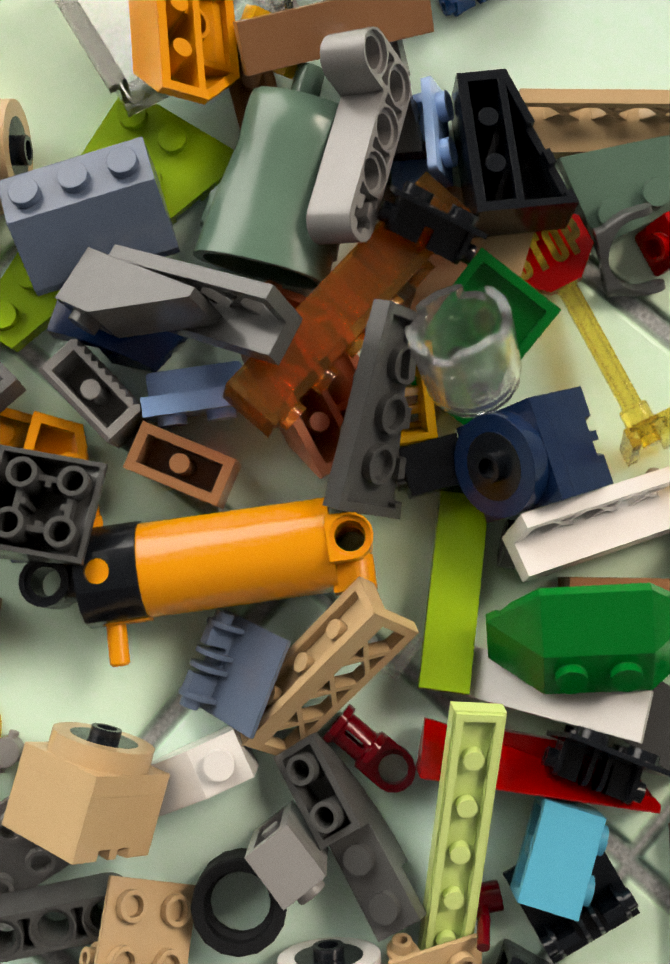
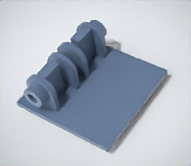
M216 609L213 617H207V624L200 639V642L210 645V647L200 644L196 645L195 650L206 657L204 661L191 658L189 664L199 669L200 672L188 670L183 685L178 691L182 695L179 704L196 711L200 707L248 738L254 739L291 641L227 609H224V611Z

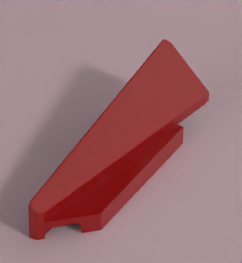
M426 717L423 720L416 769L420 778L440 782L447 724ZM505 729L496 790L660 814L661 804L652 796L647 787L641 803L632 801L630 804H625L621 800L603 794V790L600 793L594 792L592 790V781L598 759L589 783L586 787L578 785L577 780L575 783L557 775L549 774V768L541 765L545 748L547 746L555 748L557 739Z

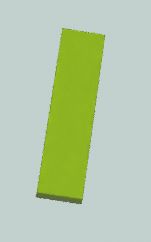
M441 491L439 494L417 688L469 695L487 522L484 513L474 507L464 493Z

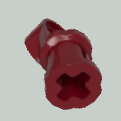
M349 704L329 727L322 739L326 743L334 742L354 759V767L380 789L390 793L406 790L415 778L416 766L413 756L406 748L398 745L383 731L376 733L354 714L356 708ZM347 731H349L351 734H353V735H354L357 739H359L363 744H361L360 742H358V741H357L353 736H351ZM390 754L403 757L408 765L405 777L397 782L385 780L379 772L381 760Z

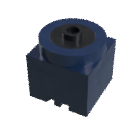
M581 386L526 398L496 412L477 416L467 424L456 428L458 439L455 446L454 463L457 479L467 499L474 507L484 513L487 524L614 484L604 454L597 453L593 441L599 440L596 430L589 431L586 420L590 417V412Z

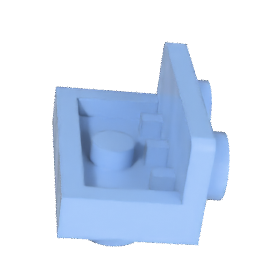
M427 76L420 80L421 93L413 95L421 119L418 121L422 138L426 142L427 159L393 161L391 180L393 185L403 189L408 180L432 192L454 186L452 167L458 165V154L455 142L449 136L448 121L454 119V109L450 94L447 90L442 91L431 76Z
M239 361L148 373L146 375L148 396L140 397L142 417L149 421L157 422L159 428L184 426L188 424L187 417L207 415V421L237 418V410L248 409L243 366Z

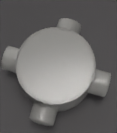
M11 729L8 735L0 738V773H5L6 768L20 761L24 743L18 737L19 731Z

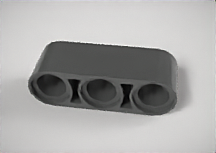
M104 872L1 894L0 923H6L14 930H0V963L98 941L103 909L99 908L96 904L105 901L109 875L123 876L114 872ZM49 912H59L62 913L66 918L63 920L54 921L52 919H49L45 914Z

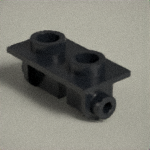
M408 180L403 189L390 184L389 189L398 196L394 204L385 200L376 218L384 223L383 229L390 230L415 244L425 226L432 229L433 231L425 245V249L451 261L455 265L460 261L468 265L473 259L477 250V246L471 243L474 235L485 240L488 237V234L476 227L480 217L455 204H452L449 212L430 204L435 194Z

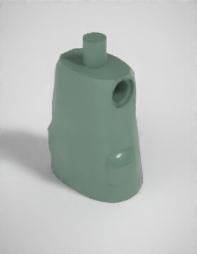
M311 63L297 64L291 89L260 86L253 89L246 106L234 152L220 184L208 195V202L200 221L202 229L193 251V255L197 259L224 270L266 281L270 279L279 284L309 290H328L332 264L337 261L340 244H316L309 236L306 224L308 205L339 104L319 97L325 76L321 67Z

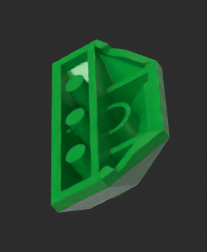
M650 582L538 588L510 602L500 611L493 610L485 614L488 658L543 694L653 690L670 674V591Z

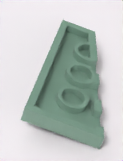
M670 135L557 159L556 163L568 190L572 188L579 200L576 208L592 240V228L602 226L611 216L622 209L642 203H651L653 212L650 215L631 220L623 225L614 239L656 220L663 213L670 211Z

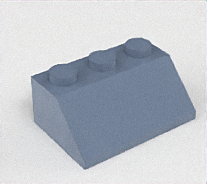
M142 136L0 180V199L6 224L38 296L60 290L88 247L106 254H110L115 244L164 257L180 252L157 171Z

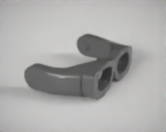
M642 203L622 209L611 216L602 226L592 228L594 247L600 262V278L607 298L616 295L646 296L659 293L666 288L663 279H653L639 284L626 283L615 277L609 266L610 247L617 232L629 221L650 215L653 212L651 203Z

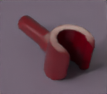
M496 879L482 882L476 917L478 921L476 948L481 952H487L490 949V913L504 911L503 899L498 880Z

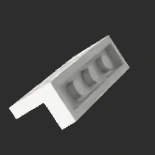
M670 466L520 514L502 536V540L522 582L525 583L670 533Z

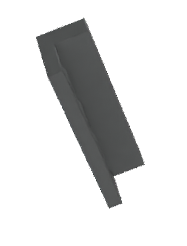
M117 244L114 245L109 254L195 287L222 315L216 325L167 332L279 366L303 320L273 284Z

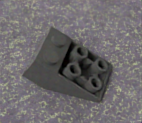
M0 444V559L83 566L108 465L101 462Z

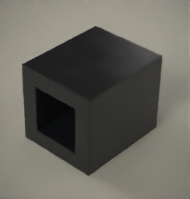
M457 433L399 448V456L406 458L405 478L396 479L397 490L402 491L406 489L408 498L413 499L460 486L454 463L455 446L458 439Z

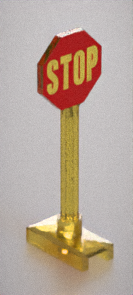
M573 213L566 229L533 233L521 278L542 294L549 296L557 294L560 296L622 410L619 416L626 429L623 430L619 450L629 467L638 462L641 448L648 449L659 442L664 450L670 447V407L654 414L647 401H641L577 285L583 278L594 247V241L580 216Z

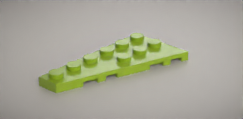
M126 85L81 155L142 136L157 171L172 225H174L182 213L198 200L201 202L205 200L214 187L221 182L234 149ZM19 252L0 279V342L16 352H19L47 329L57 302L55 297L60 291L57 290L38 296L32 286Z

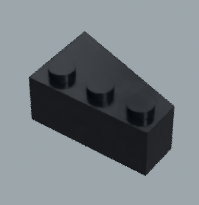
M506 69L456 73L451 96L454 119L451 122L458 154V168L464 208L468 212L480 217L476 227L488 234V237L566 229L579 204V200L572 188L567 189L555 168L557 160L550 148H544L533 128L535 120Z

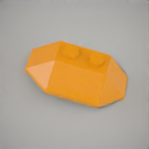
M129 0L133 74L154 90L162 94L205 105L236 83L240 78L237 39L233 25L235 21L233 0Z

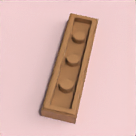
M325 0L233 22L243 72L246 76L320 59L321 43L324 37L329 34L373 26L378 27L382 31L388 42H393L434 32L430 0Z

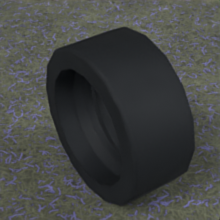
M246 848L225 851L208 863L195 885L190 907L194 928L204 943L220 954L235 957L257 954L272 944L284 926L287 909L283 911L269 892L271 901L269 913L264 921L253 929L244 931L231 929L218 921L214 915L211 898L213 889L219 880L230 873L239 871L258 877L244 858L247 851Z

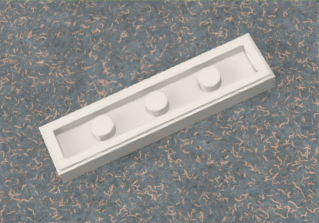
M474 646L470 694L463 696L488 703L503 704L504 707L577 727L582 726L602 734L642 744L654 692L646 690L543 694L489 659L488 649Z

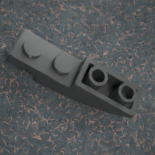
M315 732L273 757L319 849L323 850L328 846L330 847L377 941L380 942L420 921L427 913L402 868V865L408 859L369 795L334 750Z

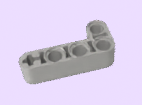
M373 26L329 34L324 37L320 46V63L323 73L341 97L306 215L309 236L318 245L367 242L371 238L411 96L409 73L382 31L378 27Z

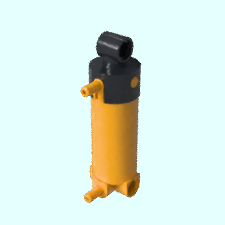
M324 497L144 523L134 521L92 528L83 566L29 561L19 575L18 585L24 599L36 607L61 610L70 607L74 603H78L80 613L88 627L91 629L106 627L110 665L112 667L126 666L130 663L127 634L128 624L154 621L155 617L331 592L338 596L359 576L373 582L376 589H378L372 554L373 529L370 522L363 515L356 512L330 514L329 507L323 505ZM348 532H356L365 540L363 545L355 551H345L337 545V542L343 534ZM56 570L61 579L60 587L53 595L47 596L43 590V581L46 575Z

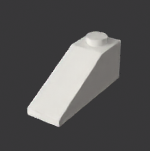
M228 725L152 761V766L170 774L159 817L209 799L255 777L259 767L258 761L252 748L243 746L239 731Z

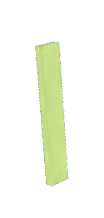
M450 701L423 907L427 914L421 919L417 945L420 951L474 934L507 711L503 704Z

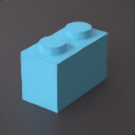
M535 796L510 885L517 903L579 921L582 907H588L594 895L595 877L591 874L596 856L604 854L609 839V827L605 825L606 818L595 807L576 801Z

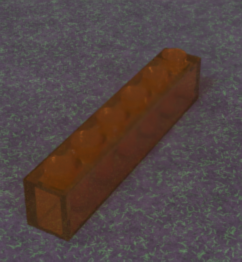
M427 171L415 182L416 185L435 194L430 204L446 212H449L452 204L471 212ZM379 221L375 225L371 238L367 242L358 243L296 308V311L303 320L279 366L250 357L228 380L222 397L268 438L279 426L287 432L307 410L301 404L303 399L313 389L321 395L339 375L340 371L334 365L346 353L353 359L361 351L365 337V328L370 317L374 299L388 300L402 305L404 300L399 294L406 286L410 284L416 290L435 269L430 260L436 254L425 249V245L433 231L432 229L425 226L415 244L390 230L383 229L384 223Z

